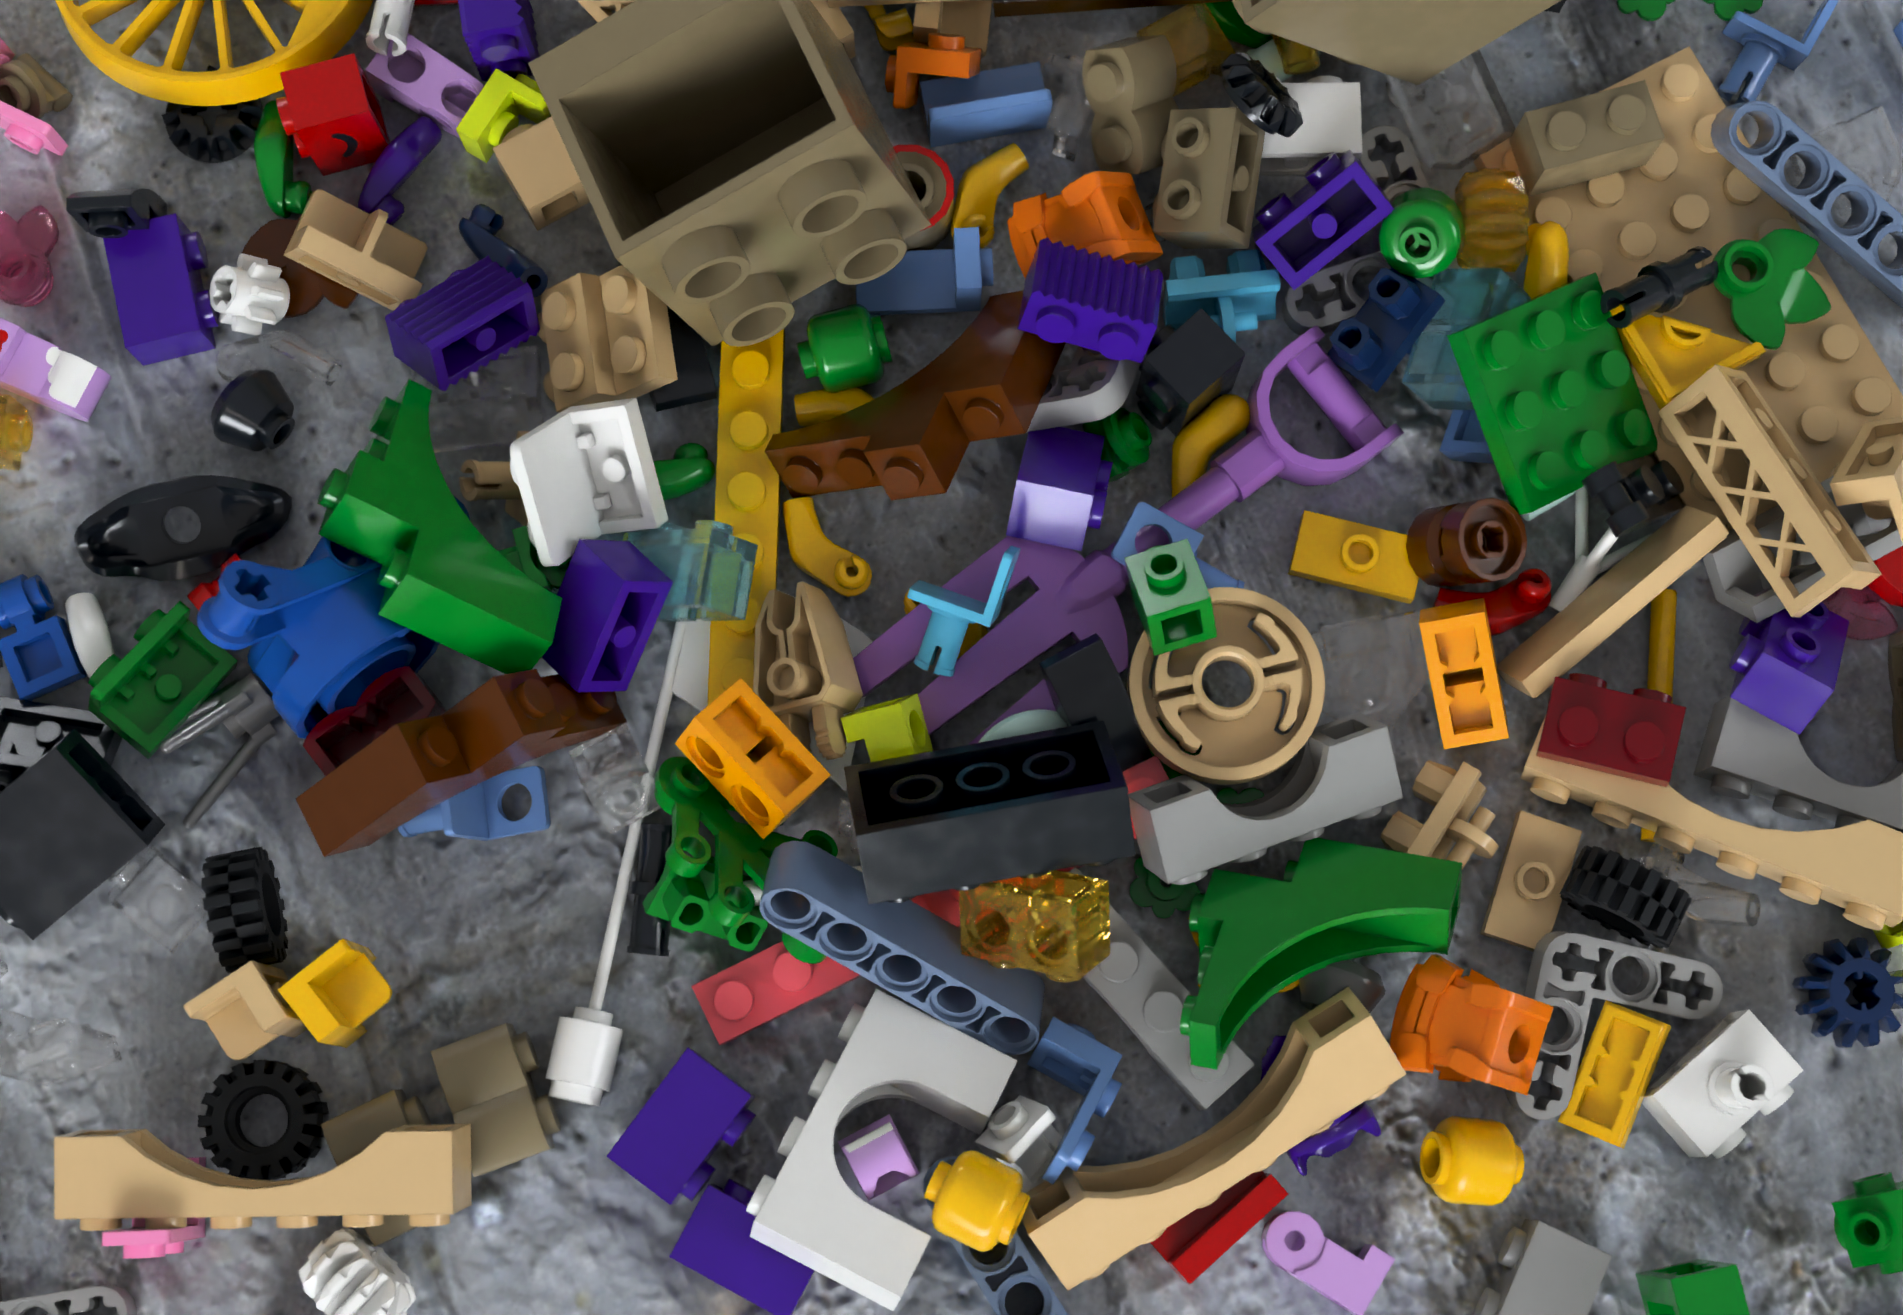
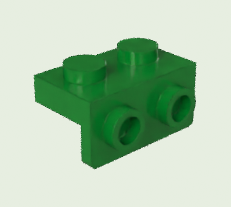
M181 601L167 614L161 609L154 611L135 632L133 638L138 643L122 660L115 654L111 655L98 667L88 681V684L93 687L90 692L88 710L147 759L160 748L161 743L167 740L235 670L238 662L226 650L211 643L202 634L200 629L188 620L191 609Z

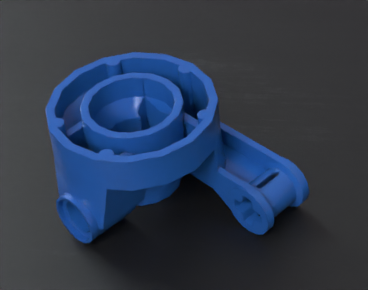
M454 496L458 505L470 520L466 507ZM323 536L304 565L294 570L262 565L247 560L233 561L225 567L218 580L219 592L217 595L204 601L197 614V625L202 634L211 643L229 650H240L251 646L247 654L250 668L273 693L272 700L278 713L298 738L306 739L314 726L329 714L345 707L356 706L365 689L386 672L410 666L418 673L436 652L440 644L378 615L386 588L377 584L383 565Z

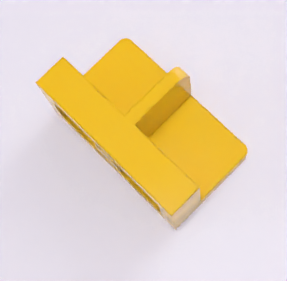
M347 939L338 941L278 989L318 1043L345 1048L368 1032L362 1023L387 1004L392 997L391 986L372 963L376 960V956L368 947Z

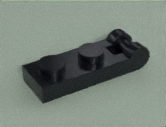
M1654 454L1619 464L1616 461L1611 462L1581 481L1590 497H1599L1610 514L1606 522L1615 537L1667 520L1685 507L1679 494L1684 492V485L1679 474L1666 460L1658 462Z

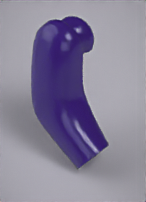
M426 116L419 117L385 147L375 161L364 183L358 200L359 209L368 214L378 209L387 212L388 218L386 223L392 226L402 217L404 205L392 195L414 173L440 142L442 133L433 120Z

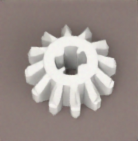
M341 1228L339 1231H335L329 1238L327 1237L325 1241L322 1240L308 1254V1260L299 1269L304 1292L315 1301L316 1308L323 1311L326 1315H407V1310L416 1300L410 1277L400 1270L398 1262L391 1259L382 1247H374L366 1235H360L353 1229Z

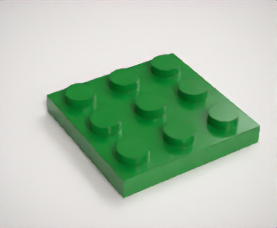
M1596 272L1577 278L1447 335L1509 504L1517 510L1519 515L1531 513L1584 487L1581 482L1583 479L1611 462L1616 461L1619 464L1657 451L1658 441L1617 328L1607 321L1612 316L1611 312L1603 314L1601 311L1600 302L1604 293Z

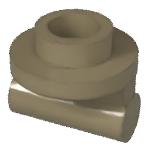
M22 54L15 60L0 66L1 101L38 119L52 110L60 112L71 103L73 95L30 54Z

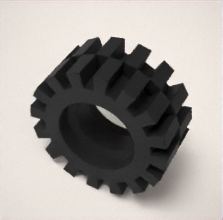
M1584 846L1560 892L1562 900L1567 901L1571 908L1582 911L1581 915L1590 920L1600 922V925L1608 930L1614 929L1625 938L1630 940L1635 938L1639 943L1647 946L1651 944L1660 949H1663V947L1668 948L1691 904L1692 898L1689 897V893L1678 888L1679 885L1673 880L1662 878V874L1653 868L1648 870L1640 866L1641 862L1632 858L1630 860L1624 859L1620 853L1611 850L1608 853L1601 847L1593 846L1591 848Z
M255 847L207 857L205 859L206 863H203L202 867L205 877L201 878L202 889L206 894V898L202 899L204 910L208 911L209 920L206 921L208 932L213 933L212 945L215 953L219 952L221 966L225 967L226 972L233 973L251 960L266 965L277 964L286 960L287 953L285 949H288V939L285 931H288L287 920L283 917V910H285L284 900L280 899V883L278 877H274L275 867L272 860H269L267 851L262 849V847Z
M254 1060L253 1063H240L231 1067L233 1072L228 1075L221 1074L213 1081L217 1087L213 1093L206 1092L201 1104L207 1105L205 1115H198V1127H205L206 1137L200 1138L204 1150H211L215 1156L210 1160L218 1168H226L229 1170V1175L239 1178L277 1180L286 1178L285 1175L299 1172L306 1167L304 1162L308 1158L316 1157L321 1147L317 1146L320 1137H325L321 1127L323 1115L329 1114L327 1102H321L318 1095L323 1091L317 1082H311L307 1078L308 1073L300 1068L289 1066L288 1063ZM270 1094L277 1097L284 1104L288 1113V1125L285 1133L277 1142L266 1147H260L252 1144L245 1138L241 1130L240 1118L244 1107L251 1099L259 1095Z

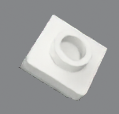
M1019 1095L1014 1101L1001 1106L991 1116L988 1128L979 1136L975 1143L986 1156L1017 1170L1023 1178L1022 1192L1027 1193L1045 1181L1042 1179V1176L1062 1137L1052 1126L1056 1116L1048 1106Z

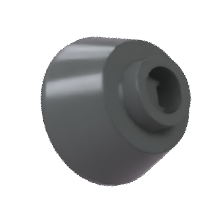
M1350 960L1329 964L1325 968L1299 979L1300 1004L1309 1010L1314 1009L1349 987L1367 1011L1371 1013L1384 997L1386 991L1381 976L1377 972Z

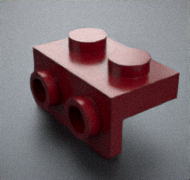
M1571 673L1568 675V679L1555 677L1548 700V708L1536 754L1537 757L1663 787L1668 786L1686 707L1671 704L1672 697L1670 695L1653 689L1636 688L1632 694L1607 689V682L1605 680L1588 674Z

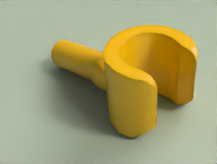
M883 5L864 6L874 23L875 32L883 50L893 51L897 49L898 45L909 41L914 42L911 33L913 25L906 8L886 14Z

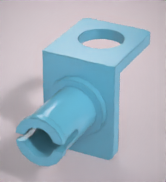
M1011 545L1004 552L987 603L918 580L909 588L907 598L927 605V608L932 611L918 655L914 659L916 666L928 671L930 665L934 664L940 646L941 652L934 674L948 677L954 675V667L969 623H979L990 627L998 618L1021 550L1020 548Z

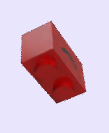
M354 53L280 73L286 96L276 99L279 116L288 136L293 135L302 159L311 156L323 176L374 163L378 159L382 151L390 143L380 102Z

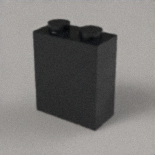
M73 729L0 791V915L11 926L22 929L32 940L145 849L166 825L76 729Z

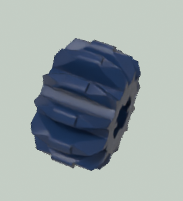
M1857 937L1851 939L1847 946L1839 939L1826 941L1823 944V955L1814 952L1807 954L1802 961L1812 976L1797 977L1792 985L1799 991L1808 992L1809 1001L1800 1002L1796 1006L1795 1011L1799 1015L1816 1013L1817 1018L1812 1024L1811 1029L1813 1035L1825 1037L1833 1032L1835 1045L1839 1048H1851L1856 1039L1864 1047L1879 1044L1880 1030L1891 1033L1896 1032L1901 1027L1898 1018L1891 1009H1903V994L1895 993L1894 984L1903 983V970L1892 972L1886 970L1891 960L1892 951L1882 948L1870 954L1868 940ZM1854 981L1857 985L1852 992L1853 997L1858 1001L1857 1004L1849 1005L1846 999L1851 991L1844 982Z

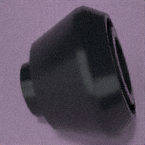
M270 370L245 371L228 384L215 402L211 413L214 435L221 442L255 452L267 447L275 449L283 444L293 431L295 426V420L292 418L294 405L273 372Z

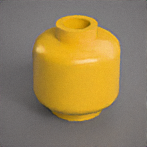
M1452 1116L1440 1121L1436 1128L1424 1137L1420 1150V1170L1425 1182L1430 1184L1435 1194L1446 1202L1493 1206L1502 1203L1512 1191L1513 1185L1520 1182L1524 1172V1155L1520 1146L1515 1144L1514 1137L1505 1124L1493 1119Z
M969 1150L960 1154L953 1165L944 1161L938 1164L927 1186L924 1198L935 1203L932 1210V1224L938 1232L977 1251L985 1252L995 1247L998 1242L1009 1245L1024 1216L1030 1195L1022 1192L1023 1178L1017 1170L978 1151Z

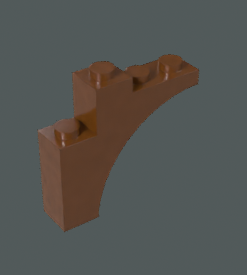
M1024 290L990 296L984 308L962 335L943 353L912 377L874 400L840 416L801 429L773 434L765 449V453L792 498L883 486L890 500L947 493L971 441L1027 433L1066 343H1050L1041 339L1036 334L1017 329Z
M537 669L494 676L442 715L395 724L295 799L323 856L326 857L370 846L414 817L487 779L556 750L611 734L627 723V720L617 703L615 692H576L559 674L540 677Z

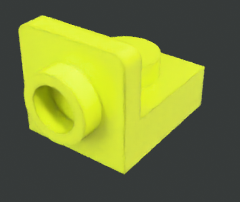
M497 68L494 70L456 128L466 152L487 163L494 153L492 148L501 144L505 135L518 127L519 114L536 124L551 117L535 80L523 74H518L514 79Z

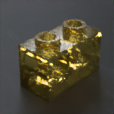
M1053 870L1037 878L1015 877L983 883L981 886L971 890H959L962 955L987 960L991 966L996 968L1011 969L1019 967L1045 973L1047 978L1058 982L1079 981L1110 955L1109 881Z

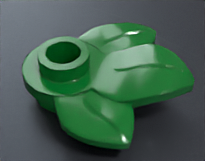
M1776 229L1765 235L1758 242L1747 239L1731 241L1725 244L1714 256L1713 261H1717L1719 273L1713 283L1722 295L1730 299V312L1733 324L1752 343L1759 342L1766 349L1776 350L1783 342L1785 324L1807 323L1824 316L1831 310V304L1823 289L1804 269L1817 251L1819 242L1816 239L1794 229ZM1734 264L1745 266L1750 272V280L1742 281L1737 278L1732 271V266Z

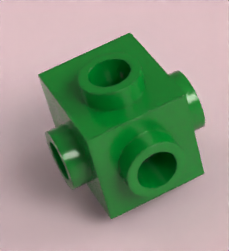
M1892 1172L1879 1173L1853 1181L1852 1185L1855 1192L1832 1202L1835 1212V1233L1841 1246L1847 1250L1852 1267L1858 1268L1879 1264L1882 1274L1903 1271V1181L1895 1183Z

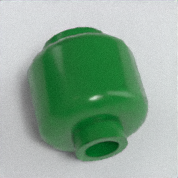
M1427 187L1410 189L1397 196L1391 203L1394 210L1383 219L1378 235L1380 251L1386 262L1401 275L1412 278L1432 277L1446 270L1458 255L1464 233L1463 216L1455 201L1442 191Z
M860 304L845 306L810 317L806 326L808 340L797 343L806 379L818 376L822 387L831 393L875 384L884 376V364L893 362L880 313L870 316L868 310Z

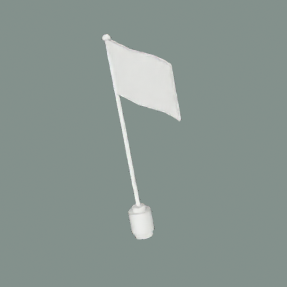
M702 533L692 535L687 542L693 549L589 1007L575 1006L573 1018L559 1017L545 1079L552 1080L548 1094L549 1097L600 1107L603 1091L610 1092L624 1030L611 1026L614 1014L601 1011L628 894L629 881H631L642 831L640 825L644 823L672 694L681 698L700 712L708 705L713 551L711 550L712 542L710 538ZM841 618L854 658L873 641L862 631ZM866 696L861 698L855 710L864 707ZM813 722L809 723L811 754L831 774L829 779L846 793L847 783L844 767L851 766L856 741L846 742L847 749H845L846 754H843V757L826 760V757L823 758L822 754L819 753L818 746H816V733L814 732Z

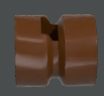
M1492 497L1424 510L1415 517L1408 530L1406 549L1409 563L1415 574L1428 585L1445 588L1507 579L1522 564L1526 555L1528 540L1525 524L1517 510L1506 501Z

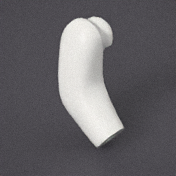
M82 592L70 596L65 602V609L75 650L88 677L91 678L98 667L111 655L115 654L105 616L97 598L91 593Z

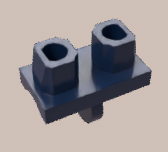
M1392 267L1379 270L1368 285L1369 298L1355 317L1342 320L1329 337L1333 346L1327 354L1338 368L1351 374L1375 392L1379 391L1403 357L1412 361L1421 351L1415 344V341L1446 301L1435 290L1415 278L1401 275Z

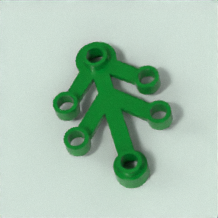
M676 756L665 760L655 774L654 795L656 801L665 812L672 815V844L665 854L666 863L669 868L682 877L691 878L697 876L711 857L709 843L699 835V822L701 821L715 836V893L710 898L708 906L713 918L722 925L728 927L739 926L754 908V895L743 884V869L763 891L770 862L769 858H771L774 849L782 843L803 841L813 844L835 857L838 854V848L833 838L820 830H810L801 839L772 832L763 840L750 825L736 822L725 809L736 812L737 810L687 757ZM682 850L690 853L693 858L687 856ZM726 899L732 901L737 908L730 905ZM782 931L783 944L796 959L805 963L815 964L822 962L827 957Z

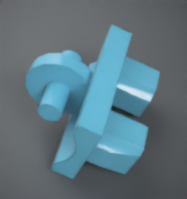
M1257 249L1234 252L1227 257V274L1206 276L1203 259L1197 256L1173 258L1170 263L1169 280H1165L1164 326L1171 324L1177 330L1202 308L1236 343L1237 331L1256 330L1258 327L1257 321L1276 319L1277 292L1280 291L1281 285L1278 270H1267L1261 253Z

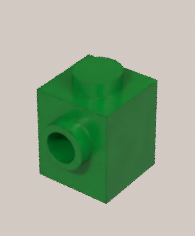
M1188 538L1167 545L1153 546L1144 552L1125 557L1132 598L1154 656L1217 637L1211 596Z

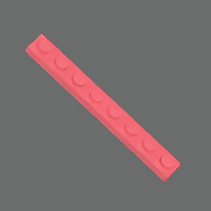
M1156 756L1122 772L1127 784L1128 794L1169 780L1159 758ZM1132 821L1133 836H1134V840H1136L1137 837H1136V833H1135V829H1134V825H1133V821ZM1074 867L1049 871L1047 874L1037 878L1015 877L983 883L981 886L971 890L960 891L950 889L917 895L911 901L959 928L1068 874ZM783 941L691 987L718 1044L724 1045L861 977V975L829 957L815 964L802 962L792 956L785 948Z

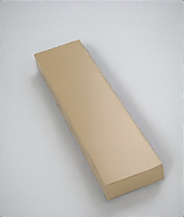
M1686 505L1581 593L1565 609L1555 615L1497 664L1498 673L1508 685L1531 698H1537L1553 684L1555 677L1561 678L1727 538L1726 536L1729 532L1718 516Z

